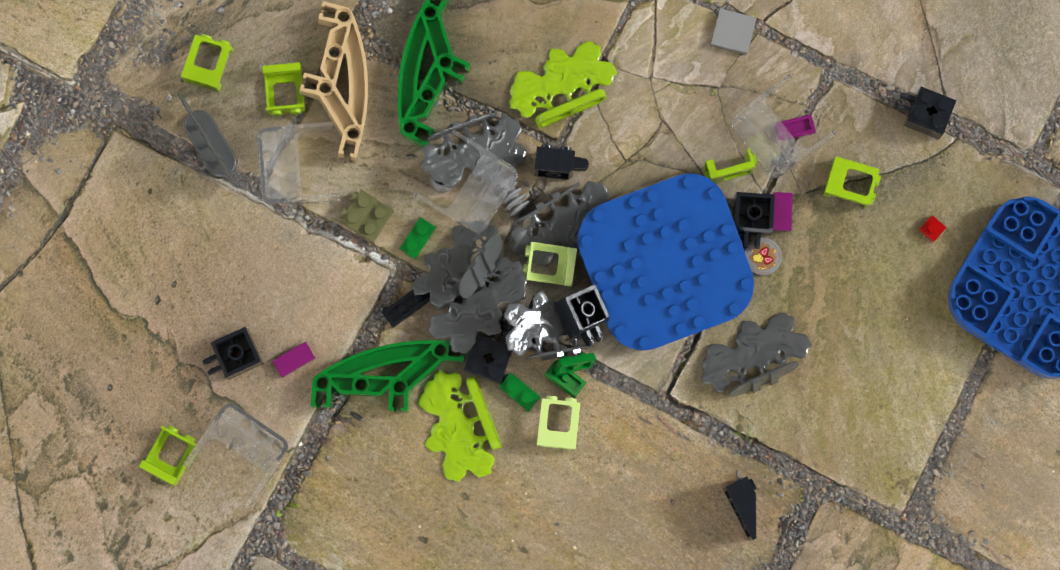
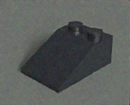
M746 476L722 489L748 540L751 541L757 538L756 493L754 491L757 488L753 480L748 479Z

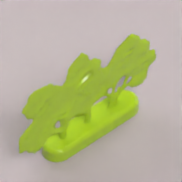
M587 41L578 46L573 57H569L564 50L551 48L549 53L550 59L543 66L546 72L544 76L541 77L531 71L517 72L514 83L509 91L512 96L509 101L510 108L518 109L521 116L526 118L531 117L537 107L546 108L547 111L535 118L539 128L546 127L605 101L607 95L603 89L591 92V88L595 84L611 85L613 76L617 75V71L611 62L598 60L601 56V46L594 44L592 41ZM587 79L590 80V84H589V85H587V83H586V80H587ZM577 88H581L587 93L573 100L571 98V94ZM557 94H564L568 101L557 107H553L551 104L552 98ZM538 96L544 98L546 104L544 101L539 103L535 98ZM534 102L537 106L533 107L531 103Z
M439 370L435 373L434 380L426 383L424 393L418 401L419 406L427 413L435 414L440 419L439 423L432 425L431 436L427 438L424 445L434 453L441 451L446 453L442 466L444 475L448 480L460 482L466 475V470H470L479 478L491 474V467L495 458L483 449V444L488 440L493 450L502 448V444L479 383L475 376L467 378L466 384L470 393L465 395L459 390L462 384L460 374L455 372L446 374ZM452 394L459 395V396H458L459 399L462 398V400H461V401L452 400V399H451V395H452ZM467 402H474L478 415L470 419L466 418L463 413V407ZM479 420L486 434L484 436H475L474 423ZM479 443V446L474 448V445Z

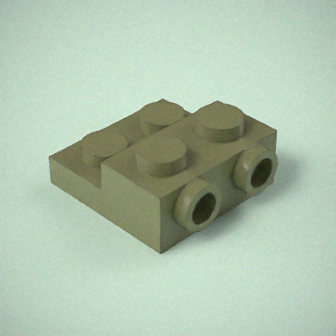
M361 189L359 193L355 191L352 195L350 207H345L341 212V223L374 243L394 213V210Z

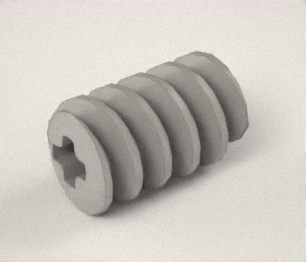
M514 174L506 175L492 184L497 185L495 191L500 192L499 198H504L502 203L504 205L509 204L506 210L512 211L510 217H515L527 210L526 206L529 204V201H523V198L526 196L525 194L519 195L522 188H515L519 182L511 181L515 176Z

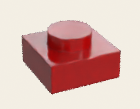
M932 215L919 231L931 242H934L947 227Z

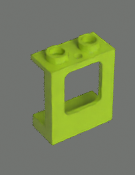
M195 34L181 74L183 81L220 92L222 86L220 81L229 54L234 51L230 43L219 39V41L212 40V37L206 34H201V36ZM201 43L222 49L214 70L194 65Z
M301 63L262 66L265 78L266 112L271 114V116H281L282 113L290 112L292 115L301 114V111H306L305 96L300 95V87L303 84ZM295 83L297 104L275 106L274 85Z
M747 149L744 155L745 163L721 170H716L713 159L707 160L703 166L704 175L715 184L750 175L756 167L755 164H757L756 155L751 153L750 149Z
M835 156L823 196L829 198L831 196L862 204L867 209L870 204L874 203L876 193H873L875 186H878L880 183L881 175H878L880 169ZM849 169L872 176L867 196L843 189L845 177Z
M168 425L167 428L161 426L162 431L146 460H142L139 467L176 486L195 453L198 444L194 443L195 438L187 434L184 437L177 433L179 430L171 425ZM170 435L188 444V448L177 467H173L158 458L163 445Z

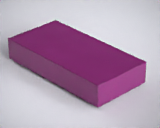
M811 114L774 123L778 142L816 133Z
M773 192L775 194L773 231L791 232L793 193Z
M305 341L273 360V363L281 377L284 378L316 358Z

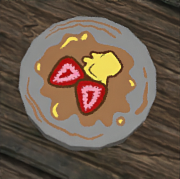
M761 238L760 249H755V240L750 242L748 248L745 249V254L752 273L761 276L774 273L782 262L780 247L769 238Z

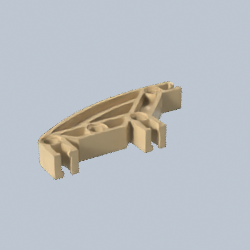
M323 1L318 24L332 27L333 29L329 32L320 67L322 77L304 72L303 84H306L307 81L317 84V89L304 88L305 85L301 84L300 95L318 99L342 136L338 157L345 158L346 155L343 150L348 143L355 145L354 154L350 153L349 157H351L352 161H357L365 127L368 103V73L364 47L352 11L347 7ZM325 10L334 13L335 18L323 17V13H325ZM341 15H345L349 19L345 22H342L338 18ZM336 50L339 52V56L331 57L329 53ZM343 58L346 59L348 72V104H346L336 88ZM322 86H328L330 88V91L328 93H322L320 91V88ZM355 131L358 133V137L352 139L348 136V133Z

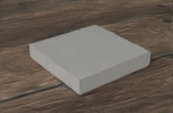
M720 8L711 46L747 55L756 17Z

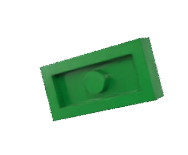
M420 217L399 249L416 260L436 230V227Z
M580 353L574 357L564 356L558 360L554 371L556 375L589 369L596 361L595 354Z
M555 360L544 376L575 399L587 382L574 372L556 375L554 367L558 360Z
M510 373L499 386L503 392L527 412L541 398L513 373Z

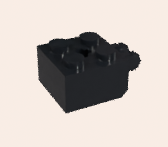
M922 86L918 89L916 96L904 92L901 93V99L912 103L911 107L901 103L896 105V109L908 114L904 125L939 140L945 132L957 100ZM928 110L933 113L932 116L928 115Z
M542 144L541 147L537 146L534 176L569 180L573 176V171L585 172L589 167L588 160L582 157H575V151L570 147L562 146L560 149L552 148V145Z
M736 192L734 196L733 221L738 234H743V248H748L749 235H755V249H760L761 235L771 236L773 233L775 194ZM752 210L755 211V214H758L755 218L750 216Z
M596 285L554 302L569 338L580 334L586 346L589 347L593 345L594 340L597 342L602 341L603 334L599 325L609 321V314Z
M246 327L210 343L215 354L203 360L204 365L218 360L220 365L209 369L207 373L208 375H213L223 370L228 380L264 364L249 329ZM236 349L241 351L238 358L236 356L233 357V354H236L234 352Z
M505 328L502 331L500 341L494 340V335L486 337L477 333L476 343L472 346L464 372L501 385L513 350L509 351L507 344L504 343L508 329ZM492 355L494 361H490V364H487L486 359H484L485 356Z

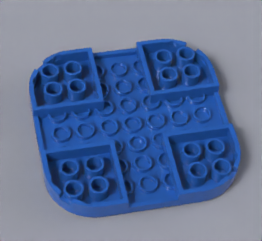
M690 173L679 174L600 203L584 216L578 229L577 244L592 286L596 285L609 314V321L605 322L613 337L626 347L635 350H652L734 319L746 309L751 301L754 291V278L726 198L721 189L707 177Z
M1023 197L1007 201L994 212L950 284L948 305L953 318L965 331L1033 374L1046 379H1060V210L1041 199Z

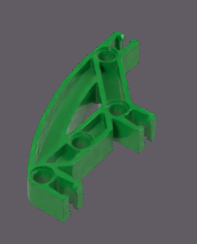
M433 0L424 1L410 30L400 66L398 79V119L400 132L406 140L422 148L430 143L426 140L422 141L416 136L419 131L425 132L429 136L435 134L434 129L421 122L428 119L446 86L444 76L463 84L465 77L462 74L458 75L453 72L454 66L463 68L467 73L471 69L470 63L453 55L441 16L450 0H442L439 6L432 4ZM427 11H434L435 15L427 17L425 13ZM430 45L434 63L418 90L424 55L427 46ZM444 60L450 61V65L448 67H442L440 65L441 62ZM429 92L433 95L429 100L423 99L425 93ZM412 125L415 129L413 132L407 133L405 132L406 126Z
M443 340L399 342L369 349L341 360L315 375L312 380L310 406L312 408H320V405L316 403L318 393L321 392L326 393L327 404H323V407L332 409L333 388L340 395L383 397L389 391L388 411L397 412V408L393 407L395 396H404V408H400V411L409 413L410 392L442 363H464L465 355H461V357L449 356L450 341ZM439 346H443L446 349L445 354L442 356L435 354V350ZM410 363L396 377L363 375L384 367ZM327 379V386L323 389L319 388V380ZM359 381L366 382L364 390H357L356 384ZM400 382L404 383V391L396 392L395 385Z

